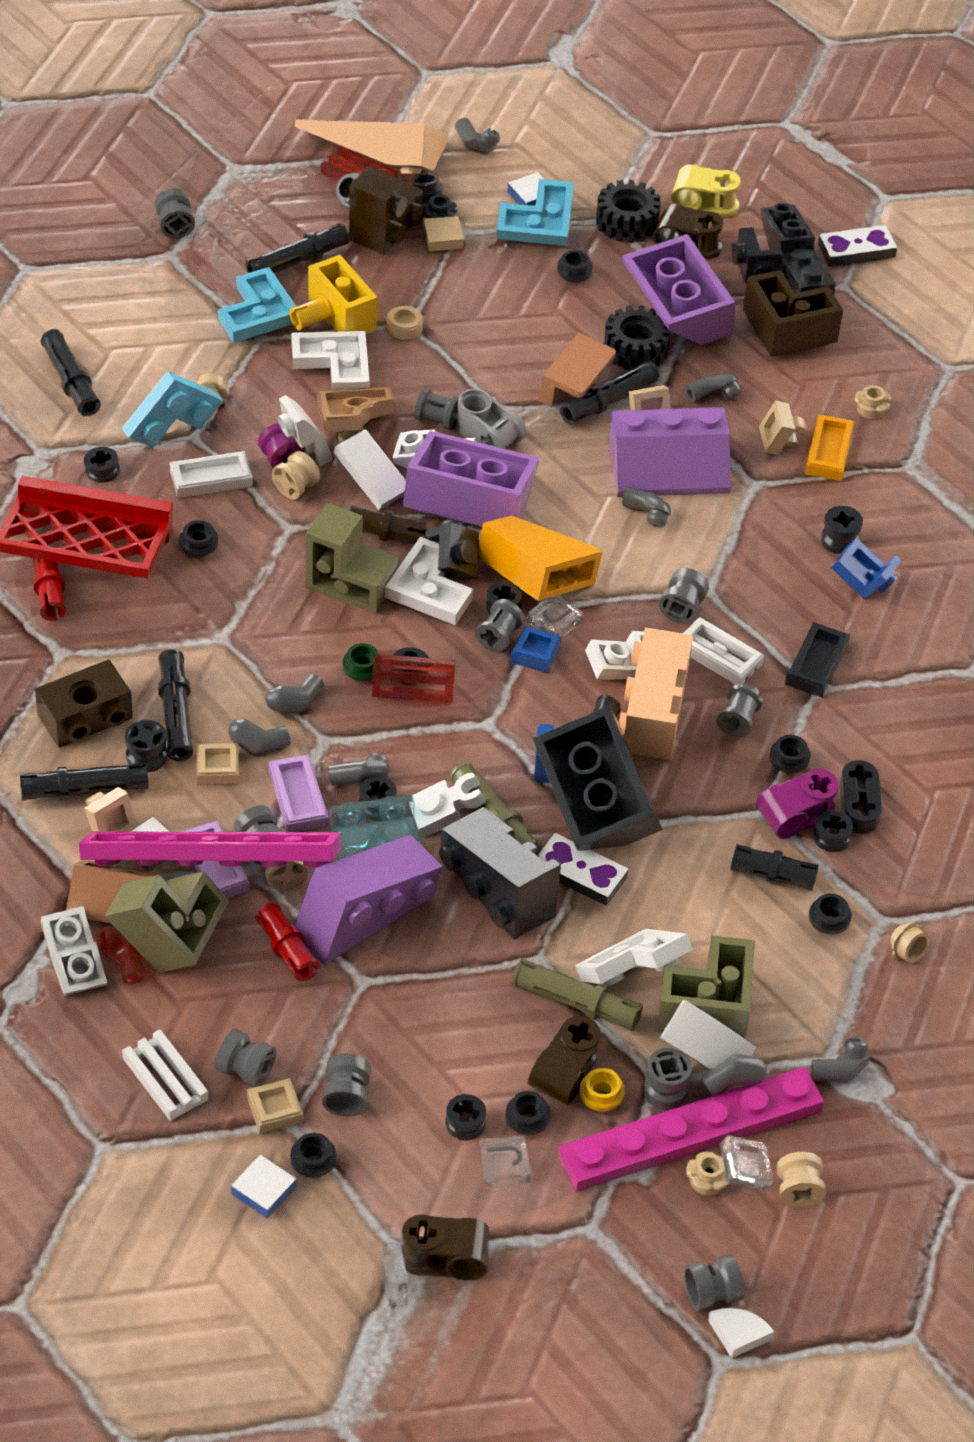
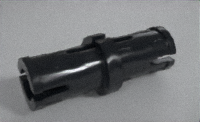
M736 844L730 870L766 878V883L775 885L777 881L813 891L819 864L783 856V852L778 850L770 853Z

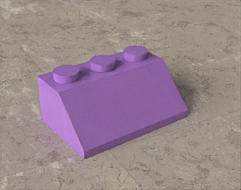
M688 234L622 256V262L668 330L700 345L734 334L735 301Z
M724 407L612 411L609 449L617 497H623L626 487L651 492L655 495L730 493V434Z
M430 430L407 467L403 506L415 509L422 514H435L460 521L463 524L471 523L478 526H483L484 522L511 515L522 519L538 468L539 458Z

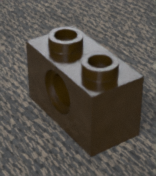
M110 659L35 688L37 716L58 748L73 742H79L90 735L110 727H116L133 718L131 690Z

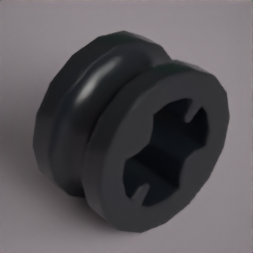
M96 447L88 451L84 456L85 472L92 481L106 483L114 480L119 475L118 455L112 448ZM98 463H106L105 466L98 467Z
M500 581L488 588L486 610L489 615H491L490 608L499 599H507L521 609L522 592L515 584Z
M382 776L370 777L363 781L359 791L361 811L372 818H383L392 814L396 808L397 800L395 784L390 779ZM379 794V798L384 795L385 799L377 800V796L372 799L371 795Z
M836 810L821 813L817 817L815 824L814 842L824 851L840 852L845 850L851 840L852 820L848 815ZM829 828L837 829V834H830Z
M470 1094L457 1095L452 1098L446 1107L445 1126L449 1134L454 1138L466 1141L475 1139L482 1134L485 1129L486 1120L485 1104L478 1097ZM462 1112L472 1114L469 1122L459 1121V1117H462Z

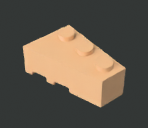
M645 627L642 642H634L631 665L637 666L635 677L628 676L624 701H629L627 713L621 712L619 720L620 727L632 754L672 761L691 657L693 635Z

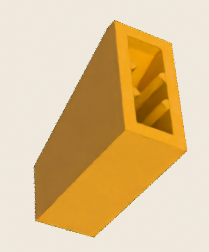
M512 515L483 523L480 533L478 558L537 601L595 585L602 556V550Z

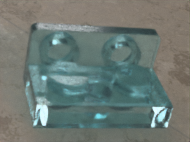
M389 796L384 799L346 802L331 806L330 833H341L342 849L335 857L336 861L411 835L421 844L414 819L415 803L413 796Z

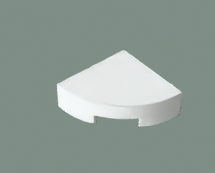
M723 1308L709 1313L708 1321L731 1358L773 1340V1329L762 1318L749 1311Z

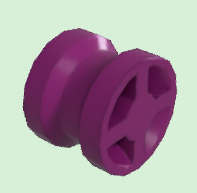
M279 423L267 427L258 438V446L263 454L267 455V460L272 468L280 463H287V459L294 452L301 451L305 453V448H301L292 435L287 437L284 434Z

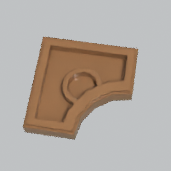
M389 387L317 392V406L324 432L363 430L364 424L370 419L396 414L395 399Z

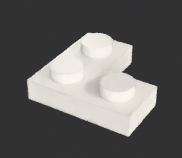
M365 331L291 333L293 369L330 368L332 390L370 388Z
M420 537L385 586V598L456 625L473 600V589L444 578L446 573L438 570L439 543Z
M644 929L578 963L575 967L581 981L610 986L621 981L624 978L623 972L633 967L655 968L656 971H664V965L676 966L680 963L679 957L692 951L693 948L687 934Z

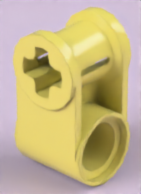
M687 165L679 171L671 200L673 204L701 211H712L718 213L721 217H730L739 210L736 192L740 188L741 179L739 175L729 170H715L696 165ZM726 180L728 181L727 187H725ZM724 200L723 207H720V203Z

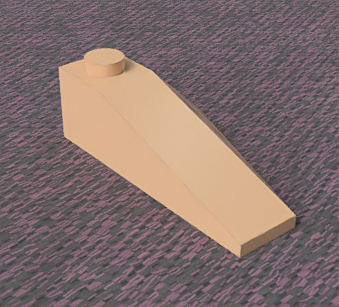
M295 120V127L401 170V175L416 176L421 174V170L434 171L448 142V134L423 123Z

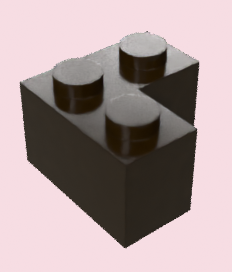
M368 166L350 184L349 188L350 241L386 255L395 244L398 245L402 242L405 234L413 225H418L422 220L425 211L422 205L423 189Z
M781 270L747 277L743 311L771 357L838 342L843 308L829 286L795 293Z

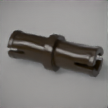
M356 505L350 506V511L363 516L362 532L378 535L379 540L387 541L388 538L416 544L418 539L426 533L427 522L394 516V512L389 510L381 513L356 507Z

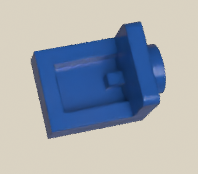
M855 538L834 562L831 569L859 595L866 599L877 589L883 593L896 580L897 575L893 571L902 560L895 555L887 563H883L858 538Z

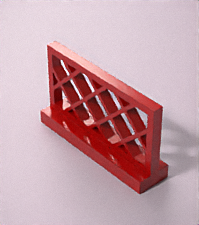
M22 475L17 484L18 496L0 529V552L148 579L164 542H169L173 534V502ZM46 525H50L53 531L38 535L34 530ZM84 532H88L91 538L79 542L72 537ZM22 533H25L29 538L23 541L9 539L10 537ZM124 538L130 543L117 549L111 544ZM60 540L67 544V546L61 548L48 546V544ZM101 547L105 551V553L99 555L86 553V551ZM139 553L144 560L143 563L126 561L124 558Z

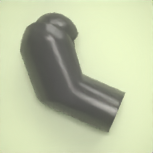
M460 118L455 123V129L466 147L485 153L492 152L497 148L496 144L500 141V135L496 130L493 129L491 131L490 128H486L480 134L476 132L468 118Z
M723 373L706 375L686 385L684 392L690 402H695L720 389L723 397L730 399L740 394L742 387L738 384L737 380L739 378L736 375Z
M626 487L622 506L649 512L647 522L650 525L663 527L667 524V516L671 515L669 504L654 493Z
M310 673L299 686L283 685L270 689L265 697L266 704L271 710L301 713L309 707L324 687V682L318 675Z
M236 719L229 726L231 740L234 743H238V746L251 754H261L291 744L286 726L265 731L246 719Z
M373 753L366 760L330 765L329 779L332 786L363 783L366 779L374 776L387 778L390 772L389 761L385 755Z
M850 1037L844 1043L845 1050L841 1052L837 1059H812V1080H853L869 1062L868 1042L862 1037Z
M734 1054L702 1076L701 1079L714 1096L731 1083L750 1086L761 1083L766 1077L767 1067L758 1057Z

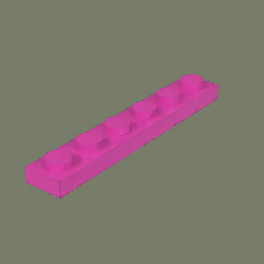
M91 831L79 842L80 860H94L96 865L102 866L114 865L119 863L120 860H136V864L140 866L157 865L162 860H177L178 865L196 866L202 864L203 861H219L221 866L231 867L242 865L245 861H261L263 866L277 867L287 864V861H303L304 866L320 867L329 864V861L333 862L342 849L341 833Z
M802 1067L764 1079L757 1085H746L560 1145L558 1156L577 1192L822 1112L824 1100L807 1069Z

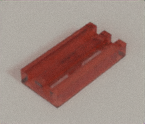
M342 146L336 149V155L332 153L328 157V162L324 160L320 165V174L339 181L346 174H361L368 166L398 178L397 171Z
M375 654L372 697L452 703L456 660ZM382 667L445 672L446 675L382 670ZM381 680L445 685V690L381 685Z

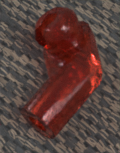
M109 926L101 928L95 936V942L104 955L121 964L122 980L129 984H136L142 981L144 978L142 956L119 930Z

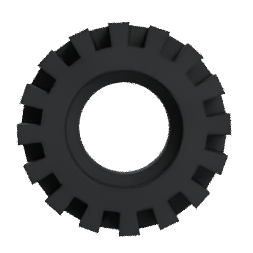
M618 180L616 186L611 182L607 184L606 189L602 188L600 195H598L596 225L599 224L598 229L601 232L606 231L605 236L611 238L613 235H616V241L622 242L623 238H628V243H634L635 237L639 241H643L646 235L648 237L653 235L659 222L660 196L655 194V189L652 187L646 190V183L640 182L639 186L635 185V180H629L628 184H624L623 180Z
M631 305L626 306L625 312L619 308L615 310V315L610 314L608 321H606L604 344L616 350L615 358L613 359L614 365L618 367L621 363H624V369L630 370L631 366L637 367L647 360L660 366L663 364L664 359H667L671 331L668 330L660 316H656L655 309L650 308L649 312L644 311L645 306L639 305L638 310H633ZM629 337H641L644 340H636Z

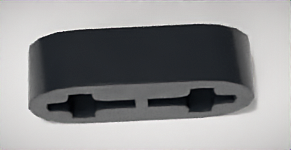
M851 761L842 770L839 786L841 809L852 820L853 832L860 834L870 833L879 826L882 813L879 773L874 765L867 761ZM856 778H861L864 789L858 788ZM858 805H864L866 816H862L860 811L857 810Z

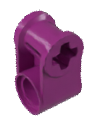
M825 769L810 770L799 777L767 788L757 798L756 807L778 838H791L800 831L815 826L817 817L821 813L835 810L833 798L838 793L839 782L833 773Z

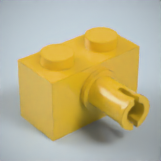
M341 255L308 266V299L310 302L292 307L289 310L291 322L294 327L296 326L297 330H302L304 327L323 320L328 322L336 332L365 331V334L377 330L378 297Z

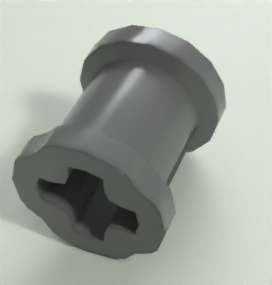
M424 387L415 405L414 418L420 421L424 418L444 424V428L452 430L456 424L459 397L454 396L450 399L434 394L432 389Z
M505 599L496 600L490 608L491 615L475 629L477 641L493 652H501L502 649H505L509 644V636L512 631L519 629L524 622L522 610L513 602Z
M745 683L734 684L728 691L727 698L729 702L726 708L721 709L718 713L716 722L724 733L733 737H744L750 733L753 725L751 718L754 712H758L761 709L764 699L755 687Z

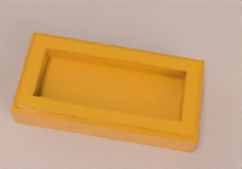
M818 414L805 475L842 481L855 421Z

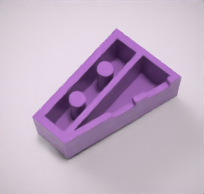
M411 835L317 867L312 874L295 927H298L304 934V944L325 965L417 906L428 901L437 889L436 883L443 866Z

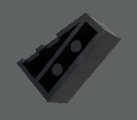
M482 807L442 828L439 856L444 866L450 871L454 870L462 879L469 895L474 899H479L488 909L494 924L499 928L503 927L515 940L556 917L561 864L554 859L548 862L542 860L536 855L538 853L537 846L530 841L523 845L512 837L515 835L513 828Z

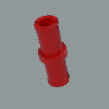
M33 558L36 574L33 579V589L35 594L39 596L41 617L48 621L58 620L56 608H58L60 618L64 617L66 613L63 600L65 579L59 573L57 562L46 560L41 562L40 559Z
M268 903L258 910V913L261 915H256L255 919L271 940L270 947L274 954L284 959L297 981L304 982L312 979L318 973L316 969H320V963L304 944V934L298 927L291 925L278 903Z

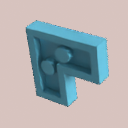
M539 179L536 206L500 202L496 239L567 246L574 182Z
M270 267L236 277V288L245 301L218 309V321L232 342L235 343L293 325L289 316V310L297 306Z
M167 371L122 427V430L129 438L154 448L176 419L201 429L212 417L223 400L216 391Z

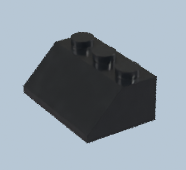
M609 705L532 738L578 851L626 846L663 830L620 724Z

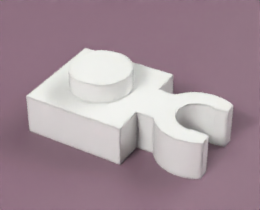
M473 773L461 776L451 788L443 780L408 797L418 830L424 837L442 830V828L461 819L459 810L465 807L469 809L478 808L486 802L479 789L468 793L471 789L480 785L479 780Z

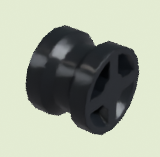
M840 505L829 509L825 514V527L821 535L823 546L830 552L841 554L855 538L860 540L859 533L863 526L861 514L849 506Z
M140 720L127 728L125 743L127 747L126 759L129 765L146 762L148 773L162 768L166 763L168 756L166 748L167 734L165 728L160 723L153 720Z

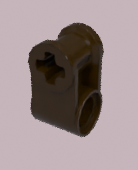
M671 204L664 209L654 230L653 239L656 244L688 234L704 259L715 258L722 252V242L719 239V233L723 230L724 220L718 213L712 211H701L679 204Z
M585 1016L568 1018L562 1024V1027L547 1049L536 1060L528 1078V1085L566 1105L571 1104L580 1090L583 1078L588 1075L597 1060L596 1047L600 1040V1028L597 1023Z
M420 1214L408 1218L403 1224L401 1232L403 1244L400 1246L398 1258L400 1265L403 1269L405 1267V1271L417 1276L454 1277L460 1280H476L486 1275L488 1271L489 1226L485 1222L475 1218L458 1219ZM421 1227L425 1228L424 1236H419ZM418 1253L423 1254L421 1263L417 1262Z

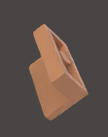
M578 332L543 374L539 402L552 407L564 391L582 398L615 358L616 350Z
M87 860L79 861L73 864L67 910L84 906L87 919L111 923L105 917V914L123 883L160 875L165 880L166 874L116 865H96L94 862Z

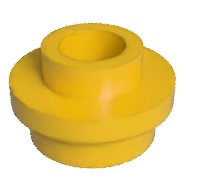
M594 1069L581 1082V1100L592 1110L600 1112L614 1110L624 1099V1084L618 1074L611 1069ZM602 1090L608 1094H599L596 1091Z

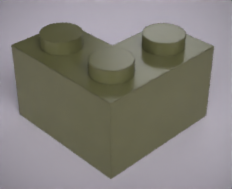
M327 503L306 532V588L377 614L387 599L385 598V586L397 570L398 556L363 544V516Z
M204 872L172 878L167 881L160 875L123 883L105 917L160 973L196 965L229 899Z
M711 935L706 970L664 965L657 1032H664L681 1002L686 1000L745 1039L751 1006L755 940Z

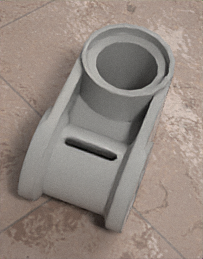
M468 389L459 396L456 430L461 436L465 438L475 437L478 443L490 446L496 445V447L505 449L513 441L519 442L526 437L527 429L521 417L497 402L487 392L479 389Z

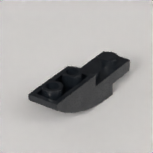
M778 203L773 207L761 208V218L769 250H781L783 255L781 271L793 291L800 293L829 286L835 296V282L815 252V236L795 204Z

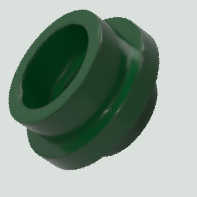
M359 643L348 649L342 660V668L348 677L357 681H368L376 678L381 673L383 660L374 646Z

